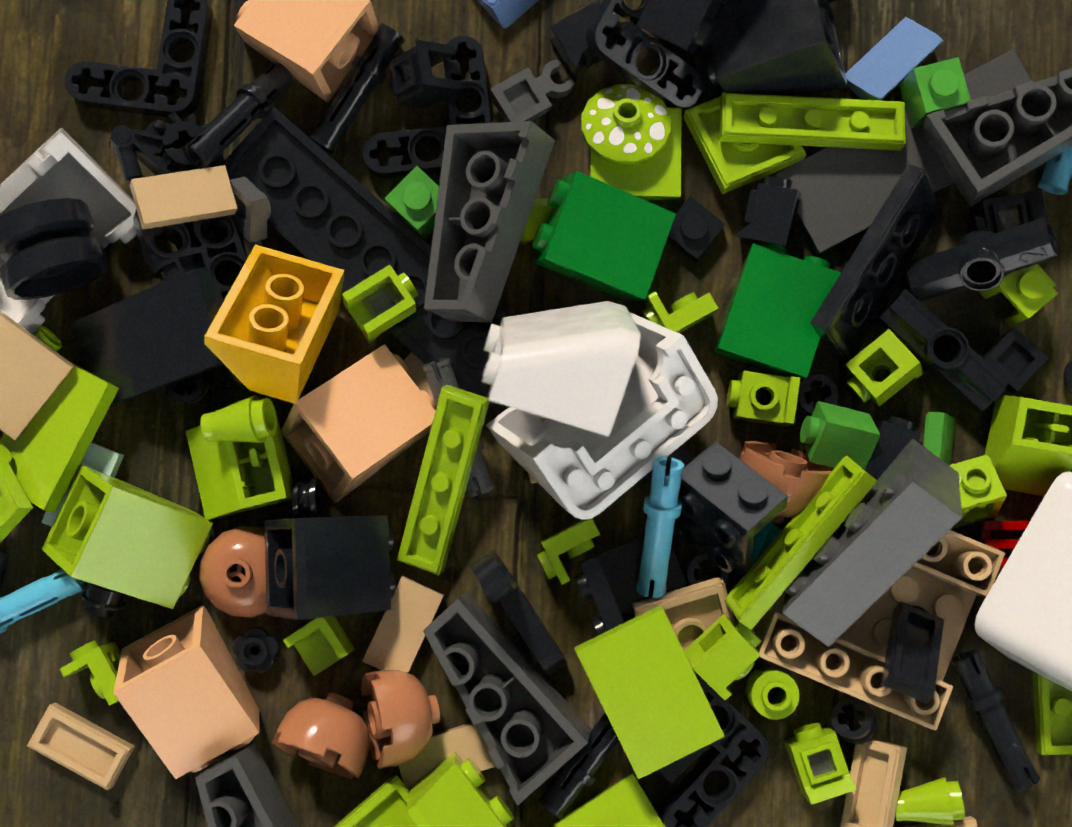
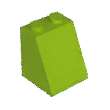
M81 464L42 550L72 578L174 609L178 598L186 592L189 586L190 572L198 555L208 545L210 539L209 531L213 523L193 510Z

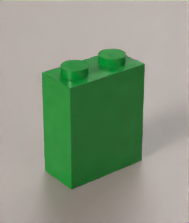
M579 171L563 177L562 180L558 179L553 185L548 198V205L552 207L547 223H541L533 239L532 248L537 251L532 263L630 303L646 300L676 213Z
M761 242L760 246L752 244L745 254L713 354L774 375L799 377L801 382L808 377L820 340L819 335L810 322L841 272L830 269L831 264L821 258L805 256L802 260L787 255V249L778 244Z

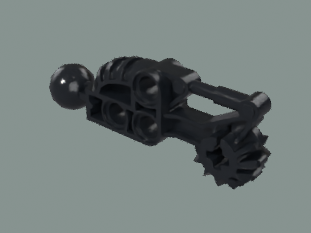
M174 111L169 115L167 123L157 119V121H152L145 131L139 129L131 130L126 126L115 127L111 132L109 148L112 153L117 155L125 182L130 187L131 179L143 177L138 159L155 175L198 169L187 160L183 153V147L200 134L209 123L199 127L195 124L196 117L194 113L189 115L185 122ZM219 154L209 167L219 166L223 162L222 155ZM135 210L133 221L142 246L143 260L151 268L154 278L160 279V283H163L192 269L208 267L220 309L232 286H225L219 283L215 273L225 272L236 280L247 260L232 218L228 215L142 230L137 210ZM211 230L217 233L222 242H208L201 235V231ZM155 241H171L176 246L177 251L174 253L163 252L157 248ZM225 366L226 376L235 388L246 394H259L250 391Z

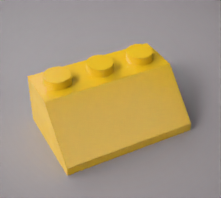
M255 244L205 334L204 344L250 391L297 404L340 310L345 270Z

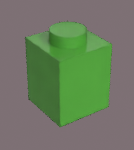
M959 57L913 68L899 85L911 129L923 126L927 114L943 109L945 112L966 105V102L971 101Z
M416 166L384 199L389 209L423 240L434 231L439 186Z
M817 401L812 416H806L800 430V441L804 445L810 462L835 468L843 457L847 455L865 470L880 437V433L869 413Z

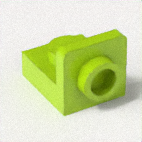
M654 291L647 295L644 301L647 308L642 311L645 319L680 334L713 316L719 308L710 292L700 298H697L693 292L671 305L673 313L668 314L659 296Z
M983 455L949 465L959 473L962 519L952 529L996 517L1007 494L990 457Z
M592 518L584 519L541 541L545 551L537 554L549 579L558 576L562 585L570 581L558 555L567 551L571 559L595 547L592 538L600 535Z
M96 640L71 652L69 655L73 661L59 669L63 677L79 673L89 667L92 672L90 681L97 695L102 699L106 698L109 706L119 702L113 693L121 656L116 643L112 642L98 646Z

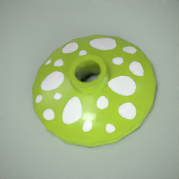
M616 84L600 90L588 100L581 114V133L587 146L600 158L615 164H638L652 159L665 147L671 134V115L662 99L638 85ZM621 114H630L633 115V117L624 118L621 116Z

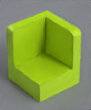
M335 616L316 618L283 640L287 648L295 646L313 676H316L355 650V647Z

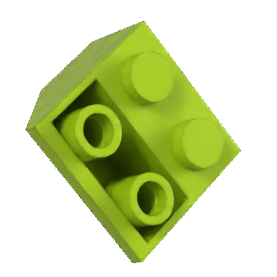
M1000 395L995 401L985 455L990 457L1005 490L1045 496L1054 480L1060 474L1068 471L1072 472V406L1009 395Z
M275 410L277 416L276 434L267 437L263 443L207 442L202 435L201 425L186 431L205 519L212 520L292 500L293 479L277 410Z

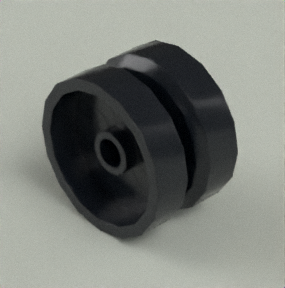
M72 198L50 199L22 206L0 216V261L5 262L0 267V278L7 297L14 300H32L65 293L86 285L99 278L108 270L109 262L102 243L90 237L94 232L95 224L85 202Z

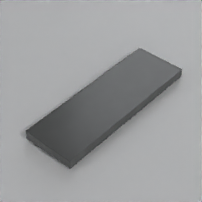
M1014 49L964 75L971 100L983 96L987 98L1013 90L1017 85L1031 81ZM906 110V144L901 151L826 147L778 172L774 176L793 181L791 189H796L802 194L796 219L816 256L867 230L908 164L924 170L934 194L954 183L922 135L921 130L923 126L911 129Z

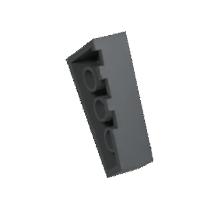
M1072 68L1059 72L1057 76L1035 83L1032 80L1017 85L1013 90L988 98L983 96L966 102V105L945 112L943 109L926 115L921 133L970 207L1072 147Z
M532 121L447 125L424 302L425 310L451 322L493 321L555 143L553 138Z
M912 438L879 477L876 484L784 591L785 599L782 613L829 647L962 519L959 473Z
M467 591L423 630L452 686L457 688L466 705L465 710L473 725L478 727L489 748V755L496 768L501 770L510 787L509 792L518 806L588 743L591 728Z
M255 742L215 763L195 778L207 827H299Z

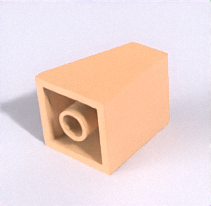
M248 0L240 8L234 27L245 43L271 62L283 65L294 79L329 103L354 69L351 63L355 57H361L378 31L379 24L370 0Z
M384 344L300 398L297 404L293 405L281 432L314 477L319 479L320 485L333 502L337 503L429 433L437 406L432 397L426 391L419 390L410 378L409 369L403 359L397 354H392Z
M204 605L122 648L113 693L175 779L190 771L198 772L204 769L215 757L230 749L236 750L246 746L253 740L255 735L260 733L259 708Z

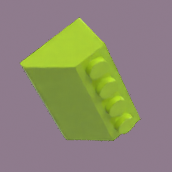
M456 752L452 753L410 786L406 812L417 827H513L510 822L514 819L505 802L498 795L491 799L481 784L485 782V778L476 764L470 758L463 762Z

